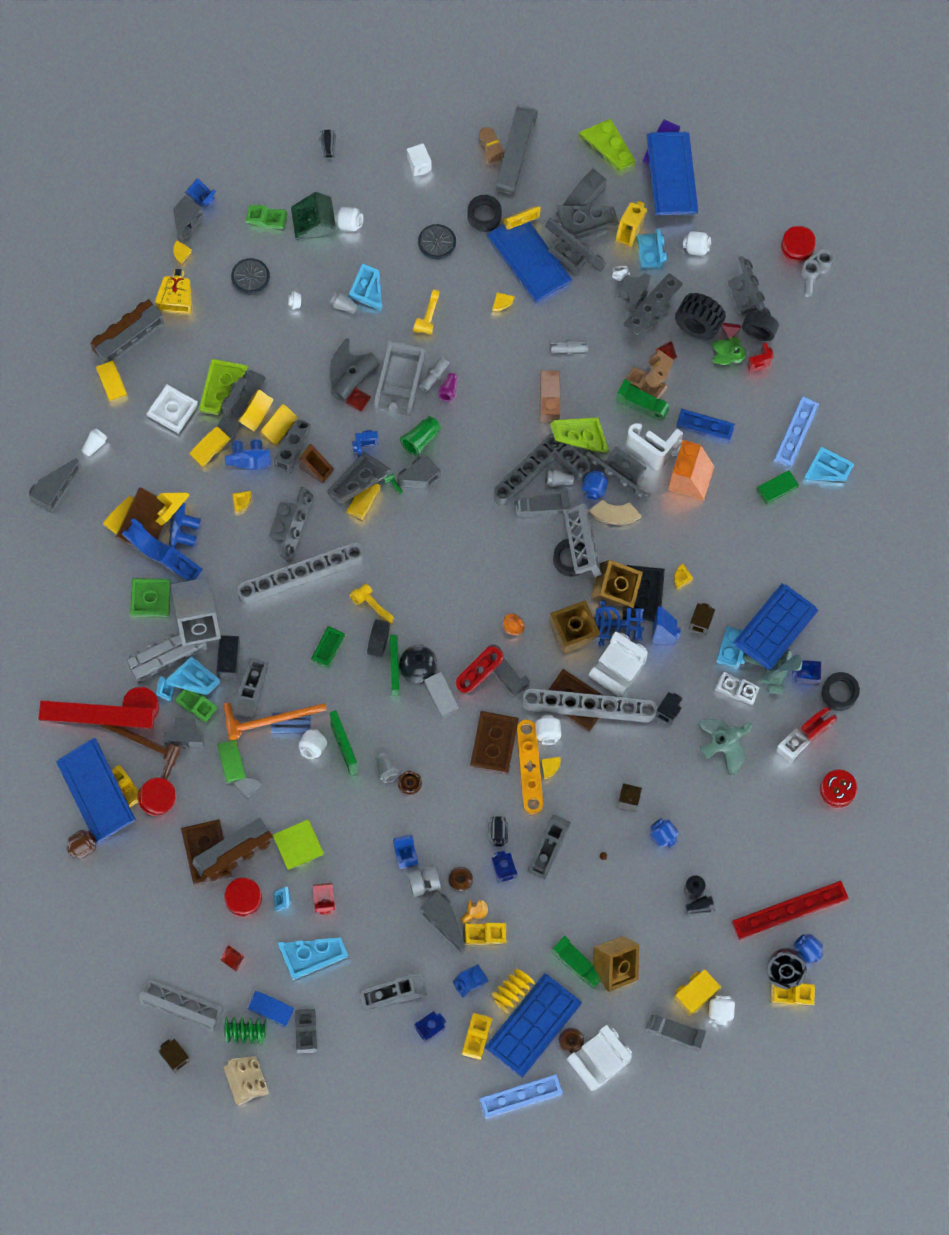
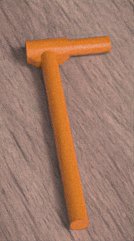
M231 703L223 704L226 716L225 723L230 740L239 739L244 730L327 711L326 704L323 703L240 723L234 719Z

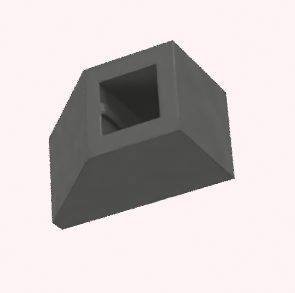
M186 196L173 209L177 238L180 242L184 238L189 237L193 227L200 224L203 219L202 207Z
M424 455L422 458L418 457L415 459L412 466L408 469L405 468L399 472L397 484L399 487L426 489L440 478L441 470L427 455Z

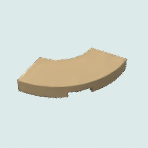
M601 500L589 509L590 515L604 524L624 526L634 523L642 517L630 502L625 505L615 506L607 503L605 500Z

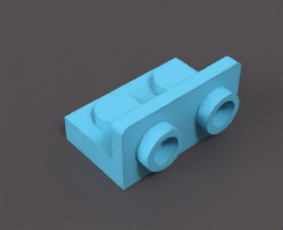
M656 229L655 234L637 235L641 271L663 269L664 262H667L666 251H663L662 248L665 244L664 235H661L660 229Z
M726 626L716 663L739 669L740 664L745 663L743 657L747 654L733 643L743 630Z

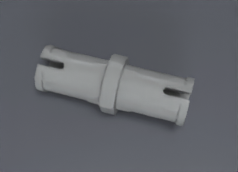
M566 340V342L550 341V353H566L567 355L577 352L587 353L588 345L586 344L588 342H571V340Z
M440 357L432 369L430 368L427 371V375L419 384V388L427 393L433 384L440 380V375L447 368L449 362L445 358Z

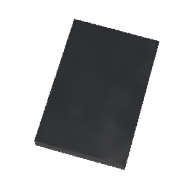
M627 565L630 568L643 572L634 608H631V618H635L634 609H644L643 619H645V622L641 623L653 624L657 608L662 607L665 569ZM623 607L622 620L626 621L627 608Z

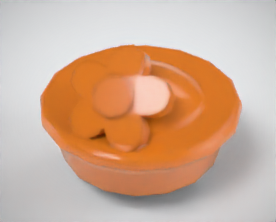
M511 613L507 614L503 620V628L509 635L514 636L523 633L525 624L520 616Z

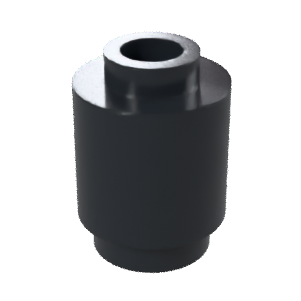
M502 816L491 817L488 823V841L495 847H502L508 842V822Z
M697 875L689 877L684 886L686 896L691 899L700 898L706 887L704 879Z

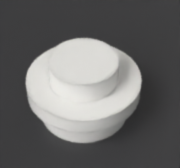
M621 265L613 268L612 278L617 281H622L626 275H630L627 266Z
M292 291V294L288 295V305L291 306V309L295 310V308H300L301 294L296 291Z

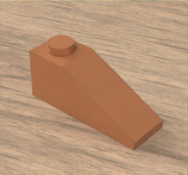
M541 370L540 423H551L553 420L560 419L559 371Z

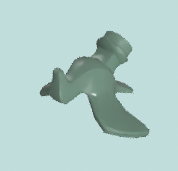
M786 650L771 670L766 669V674L759 681L768 684V692L783 694L785 689L783 680L788 676L789 671H800L802 668L801 655L798 654L792 657L791 651ZM748 655L743 657V661L762 666Z
M722 720L699 721V726L713 735L711 743L700 747L701 752L708 760L716 752L723 751L726 755L729 773L734 775L740 769L746 757L743 748L739 744V739L749 733L753 726L750 722L741 727H728Z

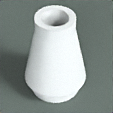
M95 428L94 431L90 432L81 451L90 457L106 443L107 436Z

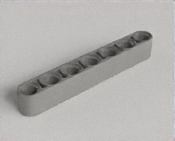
M351 543L244 581L239 584L237 589L239 600L244 604H250L357 566L363 560L362 547L357 543ZM352 552L359 553L357 557H352L349 554ZM339 558L341 562L333 563L332 560ZM319 564L322 565L323 568L320 570H316L314 566ZM298 571L305 572L303 576L296 575ZM281 577H285L288 579L286 582L283 583L278 581V579ZM262 584L269 585L267 589L260 588ZM244 590L251 591L249 595L242 594Z
M542 689L526 690L522 700L523 707L528 711L637 722L652 721L657 711L656 704L651 700ZM534 697L536 702L529 703L526 699ZM553 699L556 703L549 705L546 703V700ZM570 700L573 701L575 705L573 707H569L565 704V702ZM590 702L594 705V708H586L584 704ZM609 704L614 709L608 711L604 708V705ZM629 706L633 711L628 713L624 711L623 707ZM649 708L652 711V713L645 714L643 712V709Z

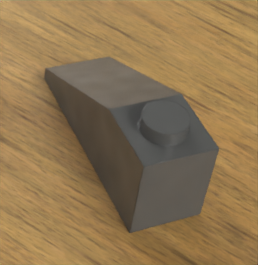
M592 169L579 182L563 205L589 206L605 190L607 179L595 169Z
M75 458L41 478L36 485L34 484L29 491L31 502L51 513L81 468L79 460Z
M254 659L249 660L236 697V715L254 718L265 681L268 662Z
M552 815L527 872L544 880L546 879L570 827V821L557 815Z
M436 892L420 908V913L463 954L466 946L452 906L449 904L451 901L446 895H440Z
M415 974L360 991L364 1011L411 1001L427 995L423 976Z

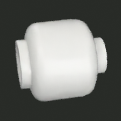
M342 207L335 214V223H337L340 230L354 232L361 228L363 215L357 208Z
M692 231L684 238L683 247L687 249L689 255L703 256L707 251H710L711 237H708L706 232Z
M550 714L543 715L541 719L536 721V737L542 744H555L561 738L560 720Z
M318 729L307 730L298 744L300 753L308 759L320 757L327 745V739L324 733Z
M715 995L714 998L709 1000L708 1016L715 1020V1024H727V1021L734 1018L735 1002L730 999L731 996Z

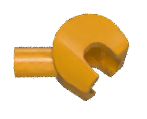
M470 900L467 912L460 920L465 924L472 918H485L488 913L487 904L480 900L476 906V903H472V900Z

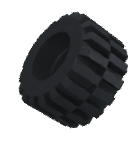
M689 293L684 297L675 313V320L677 325L687 334L702 340H709L716 337L726 318V313L723 307L711 297L699 293Z

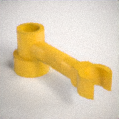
M432 290L424 319L416 318L413 332L431 335L434 324H431L440 291Z
M365 583L359 589H354L349 593L350 598L356 605L366 601L383 621L390 622V625L394 622V617L387 610H384L370 595L372 589L368 584Z

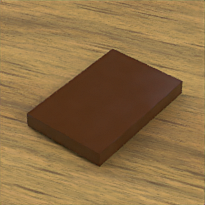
M139 487L115 538L134 547L122 535L124 530L127 531L132 525L130 521L134 518L142 524L143 528L151 536L158 539L164 524L161 526L156 522V519L159 517L157 513L165 505L156 495Z
M562 669L548 689L552 691L603 695L564 669ZM553 699L546 700V703L549 705L556 703ZM570 700L565 702V704L569 707H573L575 705V703ZM590 702L584 704L586 708H594V705ZM562 714L589 733L599 720L596 717Z
M485 711L480 712L470 768L508 775L519 718Z
M220 819L181 828L194 886L204 884L205 882L193 866V859L224 840ZM225 870L217 880L232 877V872Z

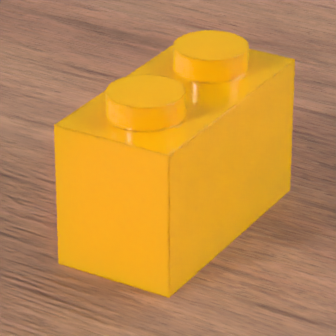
M705 969L701 973L696 971L689 978L691 980L686 986L682 984L675 991V1002L689 1017L721 988Z

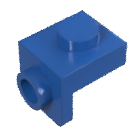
M197 178L185 193L202 207L205 204L208 206L215 199L213 195L216 191L214 189L211 191Z
M365 430L362 433L355 434V441H352L353 452H357L358 457L362 454L361 447L379 445L378 431Z
M407 835L394 838V850L399 869L418 865L413 836Z
M477 964L461 972L453 980V984L460 995L465 997L471 991L485 985L489 980Z

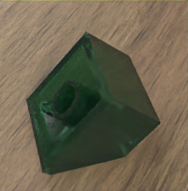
M314 192L291 206L296 240L324 237L336 230L332 198L330 196Z

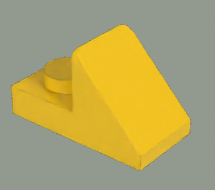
M161 493L156 496L165 505L157 513L159 517L156 519V522L161 526L165 524L190 495L188 493Z

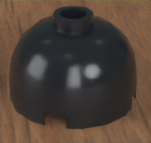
M424 645L408 647L400 658L399 668L401 675L412 684L423 683L425 679L435 675L437 672V659L434 652Z
M781 948L773 952L767 963L769 980L776 987L782 989H790V987L801 985L807 974L806 961L802 954L791 948Z

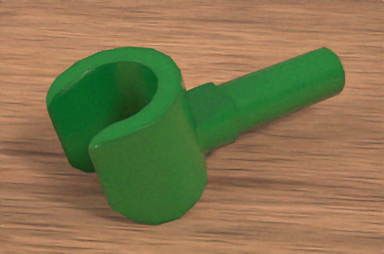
M393 473L383 479L384 483L391 482L399 494L403 492L396 483Z

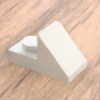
M795 729L778 745L777 753L789 763H792L811 741L799 730Z

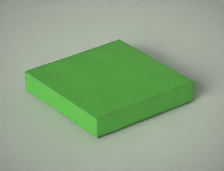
M132 578L131 617H169L171 579Z

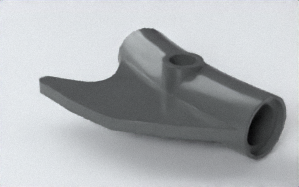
M348 338L340 345L330 362L331 394L343 402L367 375L380 366L379 361L371 352L357 356L350 354V341Z

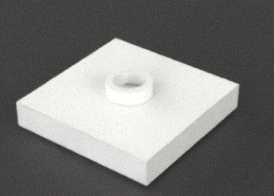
M166 384L146 414L151 419L179 434L199 403Z

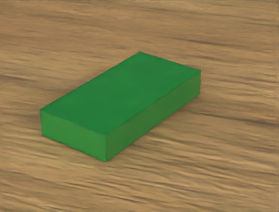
M790 470L758 486L757 491L764 502L768 504L798 488L799 484Z
M327 626L311 661L329 669L345 637V633Z

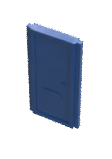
M647 133L655 215L698 214L689 133Z
M530 221L509 230L503 224L487 234V237L535 302L543 300L572 282L571 277L557 258L548 252L549 247Z
M781 583L733 643L763 667L771 670L815 616L818 609L789 586Z
M96 738L87 741L56 761L89 831L96 838L97 843L102 842L136 820Z
M544 973L488 1042L485 1049L523 1078L582 1002Z

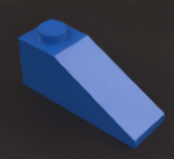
M658 607L652 628V644L675 645L676 640L680 639L681 631L680 627H677V620L663 607Z

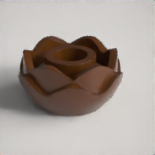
M409 770L398 777V788L402 793L413 795L421 789L422 779L419 774Z
M461 866L454 868L449 873V885L457 891H464L470 888L473 882L471 871Z
M575 1028L565 1029L559 1036L560 1047L569 1053H576L584 1045L583 1034Z

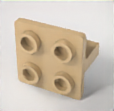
M256 1056L228 1060V1065L223 1067L236 1105H242L255 1097L269 1094Z

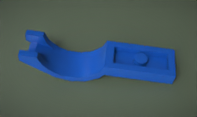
M133 518L130 521L132 525L127 531L124 530L122 535L135 548L147 557L160 562L184 581L196 580L203 570L200 566L174 547L155 539L136 519Z

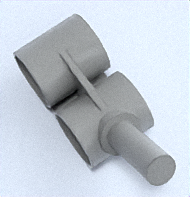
M822 249L804 262L801 277L806 281V297L812 296L813 281L817 275L829 270L833 260V254L830 250Z

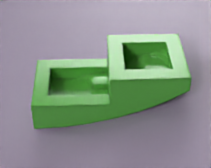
M249 205L246 222L262 227L284 229L288 213L283 209H268L266 205Z
M185 689L175 699V703L205 723L218 709L216 705L204 696L201 697L196 692Z
M231 740L217 744L226 782L245 779L246 776L237 741Z

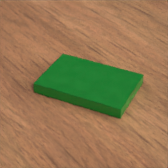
M337 710L332 711L329 714L330 726L349 774L351 776L358 774L356 758Z

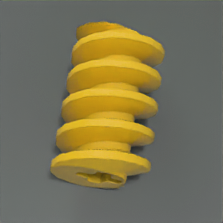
M514 969V975H508L509 981L504 980L502 982L504 987H497L498 993L492 992L491 994L496 1005L507 1014L506 1006L513 1008L514 1005L511 1001L519 1002L518 994L523 997L525 996L523 988L529 991L528 983L535 985L532 978L519 969Z

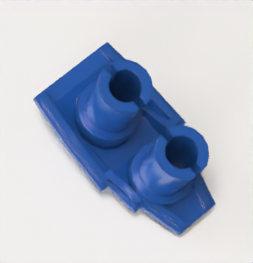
M259 439L250 442L251 449L243 450L242 441H234L231 444L232 454L225 456V465L236 466V468L261 469L271 466L270 449H262V441Z
M183 503L170 518L169 546L175 547L177 543H181L193 548L196 543V535L181 532L180 529L181 525L198 530L201 518L185 514L186 503Z

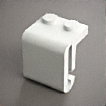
M633 424L628 430L625 445L626 450L653 470L662 469L672 456H677L682 444L681 439L683 432L679 429H676L666 442L650 430L646 433L644 440L640 437L642 425Z
M615 632L609 646L598 660L596 667L592 668L588 677L618 697H622L644 666L648 652L641 644H635L630 641V638L624 633L619 634Z
M607 1025L600 1029L599 1034L584 1044L579 1051L574 1052L567 1058V1061L591 1092L628 1065L632 1058L630 1048L625 1043L622 1045L617 1039L619 1038L618 1033L614 1028H609Z

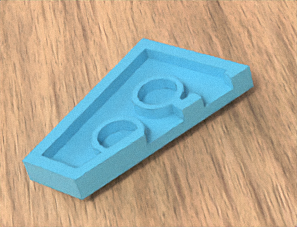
M341 937L289 943L278 942L292 980L348 958Z

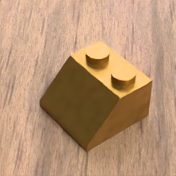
M612 560L600 563L602 575L596 576L591 599L598 602L605 600L606 605L634 608L643 572Z
M586 600L550 613L549 623L563 655L582 648L600 636L599 629Z
M624 936L593 947V966L608 992L638 980L639 944Z

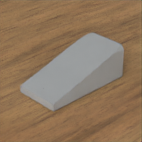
M441 672L424 680V685L441 717L459 709Z

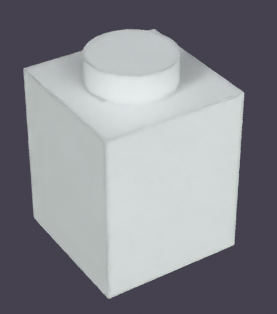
M424 143L407 149V160L414 176L426 174L431 170V159Z

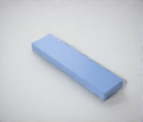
M802 396L774 458L775 462L789 468L792 467L819 406L818 402Z
M557 1074L481 1097L479 1100L485 1118H489L562 1095L563 1092Z

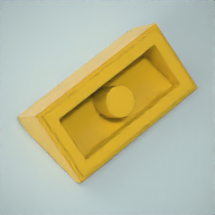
M532 206L504 217L502 221L506 229L509 230L539 218L541 208L540 206Z
M282 404L261 430V437L277 446L299 418L286 405Z
M374 484L356 495L346 513L363 521L380 492L381 485Z

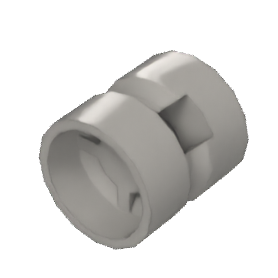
M435 865L424 868L422 872L419 870L408 872L413 897L424 895L425 891L429 893L441 891Z

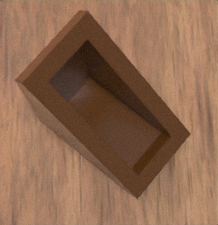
M309 444L299 457V468L321 483H324L334 470L312 444Z

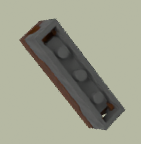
M149 299L139 303L135 310L131 313H126L119 322L111 324L104 333L92 339V342H90L92 351L103 363L115 360L163 324V314Z
M258 818L195 857L192 864L205 883L209 880L214 882L222 876L221 873L225 870L229 872L238 866L237 863L243 859L244 861L251 859L255 855L254 852L259 849L261 851L267 849L271 845L270 842L273 835L262 819Z

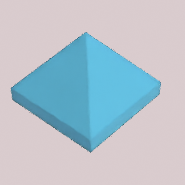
M160 677L156 695L170 702L174 686L168 685L166 683L167 679Z
M288 887L273 891L275 911L290 906L292 899Z

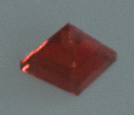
M672 341L655 349L656 352L660 350L672 359L677 358Z
M355 388L345 403L362 412L371 396Z
M228 945L220 960L234 971H237L244 956Z

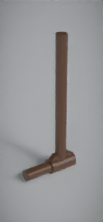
M98 725L163 754L166 764L160 778L168 780L172 767L175 766L181 751V746L172 743L165 747L120 726Z

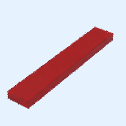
M41 700L38 720L153 729L155 709Z
M838 881L732 920V925L738 939L741 940L847 901L849 897L842 881Z

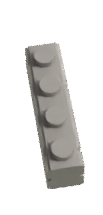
M180 633L177 635L171 634L165 637L164 641L159 644L152 643L142 652H133L126 660L137 683H140L189 659L191 656L194 657L206 651L207 645L205 642L182 646Z

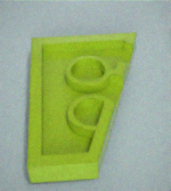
M611 118L579 132V137L583 140L585 139L594 150L599 151L604 156V159L619 172L636 164L633 155Z
M211 359L199 411L219 415L222 410L223 400L225 397L228 398L231 393L232 384L237 382L240 377L243 378L248 370V366Z
M598 417L553 420L550 423L555 441L602 454L609 452Z

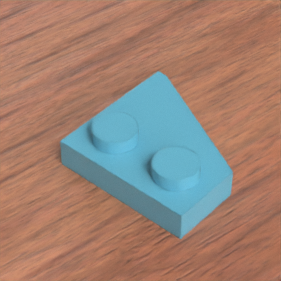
M362 263L348 297L381 311L383 305L381 303L379 270Z
M821 446L804 479L845 482L854 467V463Z
M191 656L167 678L166 683L207 696L220 684V679Z

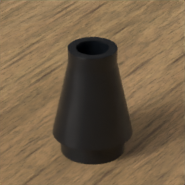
M329 129L320 131L319 140L323 157L332 158L334 157L336 142L335 132Z
M705 895L686 904L688 916L711 914V912L716 911L712 896L707 897Z

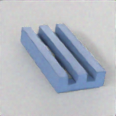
M311 715L294 718L307 720H286L271 724V733L304 734L307 730H310ZM276 725H307L306 728H275Z

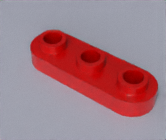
M497 647L486 648L456 679L457 689L463 693L474 691L502 663L504 657L502 650ZM494 653L497 655L495 660L492 659ZM483 667V672L480 674L479 668ZM467 680L470 681V685L468 687H466L465 682Z

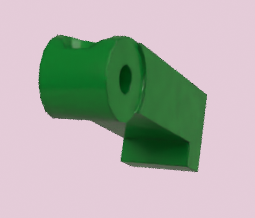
M624 379L617 392L616 401L659 420H664L670 409V405L666 401L632 386L631 382Z
M564 935L552 948L551 953L583 982L594 989L601 982V979L593 964Z

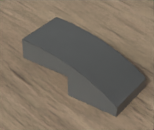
M315 1009L295 1010L297 1054L316 1053Z

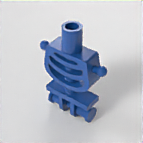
M600 601L602 608H597L596 617H593L598 629L600 627V636L597 637L600 638L599 646L604 645V639L611 640L613 635H610L613 627L617 628L615 632L618 633L621 627H626V635L629 638L630 631H634L633 640H643L642 631H644V627H641V622H645V619H643L644 609H634L635 618H631V608H627V620L625 621L620 619L616 608L606 607V601ZM610 611H612V612H614V613L616 614V616H617V619H616V620H615V619H614V620L612 619V616H611V614H610ZM603 612L607 613L608 620L604 619ZM631 622H637L636 627L631 626ZM608 627L606 633L603 634L604 628Z

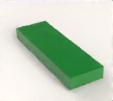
M390 635L392 696H399L398 636Z

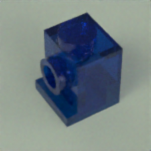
M802 660L801 670L792 671V677L796 678V683L818 686L821 681V661Z
M505 851L495 853L491 863L498 884L516 879L518 873L511 852L507 854ZM506 862L508 865L507 867H502L500 863Z
M433 1011L419 1022H416L414 1029L425 1044H427L445 1031L446 1027L444 1024L446 1020L441 1013L436 1014ZM431 1021L434 1022L435 1027H428V1023Z

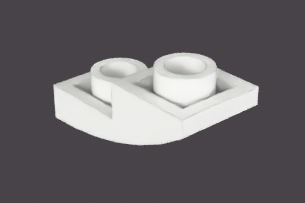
M722 672L714 690L738 701L753 705L760 687L745 679L739 680L726 672Z

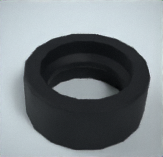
M490 195L474 197L470 201L467 210L470 225L480 231L495 229L502 217L500 202ZM481 205L490 206L495 210V216L488 221L479 220L474 216L475 208Z
M757 310L747 312L742 324V329L747 335L761 341L773 340L779 327L778 321L773 316Z
M564 539L554 549V566L558 572L565 576L579 575L575 573L574 567L566 566L560 560L562 550L570 548L569 539ZM579 542L576 549L581 552L585 544ZM582 558V561L578 566L580 567L587 565L588 560Z
M375 619L367 648L368 655L382 658L388 640L390 622Z
M844 672L830 675L822 687L823 701L828 707L839 711L851 708L860 693L858 681L852 675ZM836 681L845 682L851 687L852 696L845 702L837 701L830 695V686Z

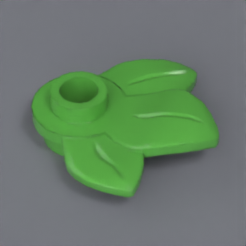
M735 336L731 339L728 338L727 341L719 339L712 343L714 350L718 353L712 360L716 364L739 363L746 356L745 348L741 346L740 339Z

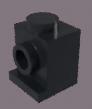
M668 692L657 708L655 717L671 726L674 718L677 717L682 709L680 707V703L683 700L682 697L676 693Z

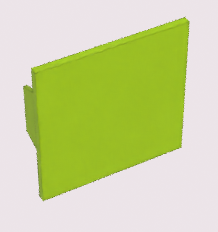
M309 819L273 834L287 870L324 855Z

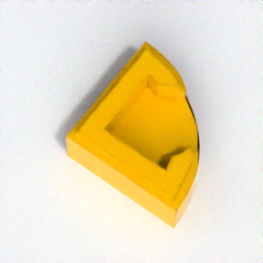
M178 240L175 242L173 248L174 256L178 264L182 266L192 253V249Z
M497 292L492 311L500 312L511 306L515 296Z
M251 491L232 493L235 513L246 509L251 501Z
M683 563L677 568L674 575V585L677 590L693 581V577Z
M561 757L541 759L544 780L551 778L558 771Z

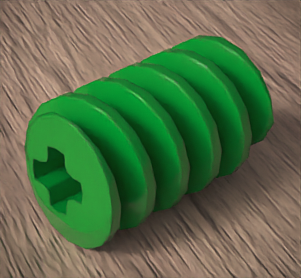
M226 1017L224 1026L226 1042L230 1043L233 1037L235 1043H238L241 1038L243 1044H246L249 1038L251 1044H254L257 1038L259 1044L262 1045L266 1037L267 1019L261 1024L260 1019L257 1018L255 1024H253L252 1019L249 1018L246 1024L243 1017H241L239 1023L236 1022L235 1017L229 1023Z

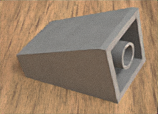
M209 578L170 584L182 646L221 639Z

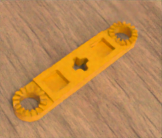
M526 719L519 722L517 726L523 807L528 814L536 815L543 808L538 741L535 723ZM529 725L532 732L530 734L522 733V726ZM528 763H531L532 766H535V768H533L531 772H529L527 768H524L527 766ZM536 800L539 803V807L537 809H530L528 802Z

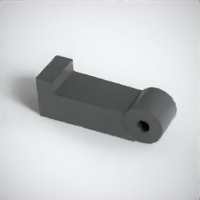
M301 419L295 421L274 458L276 468L291 473L298 453L309 434L310 423Z
M568 490L560 491V494L519 498L514 501L518 517L564 514L563 510L570 508Z
M489 645V646H488V647H497V648L500 649V647L497 646V645ZM496 653L492 655L493 660L497 658ZM503 657L502 663L494 670V673L513 697H515L530 686V680L526 675L520 678Z
M651 1014L646 1030L650 1033L697 1052L700 1051L706 1031L702 1029H695Z

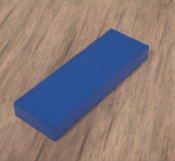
M681 408L676 428L730 443L735 424Z

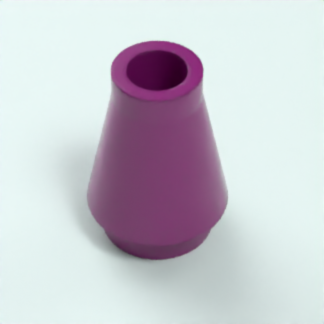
M449 373L438 389V396L443 401H452L456 396L458 381L456 374Z

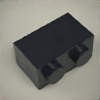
M220 635L216 670L217 678L237 680L240 652L239 636Z

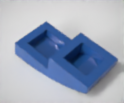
M259 991L254 992L247 1007L249 1011L263 1018H268L283 1027H286L294 1010L293 1007Z

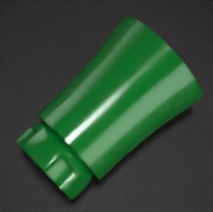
M428 416L416 427L400 437L402 446L412 456L418 457L427 444L441 430L440 423L435 418Z

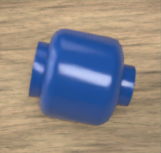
M594 470L585 475L581 490L588 499L596 500L605 495L608 479L604 473Z
M660 818L650 826V836L659 847L667 845L670 848L678 841L676 837L679 831L669 819L663 820V818Z
M811 934L800 935L793 944L794 949L802 954L807 964L813 961L816 963L823 956V944Z

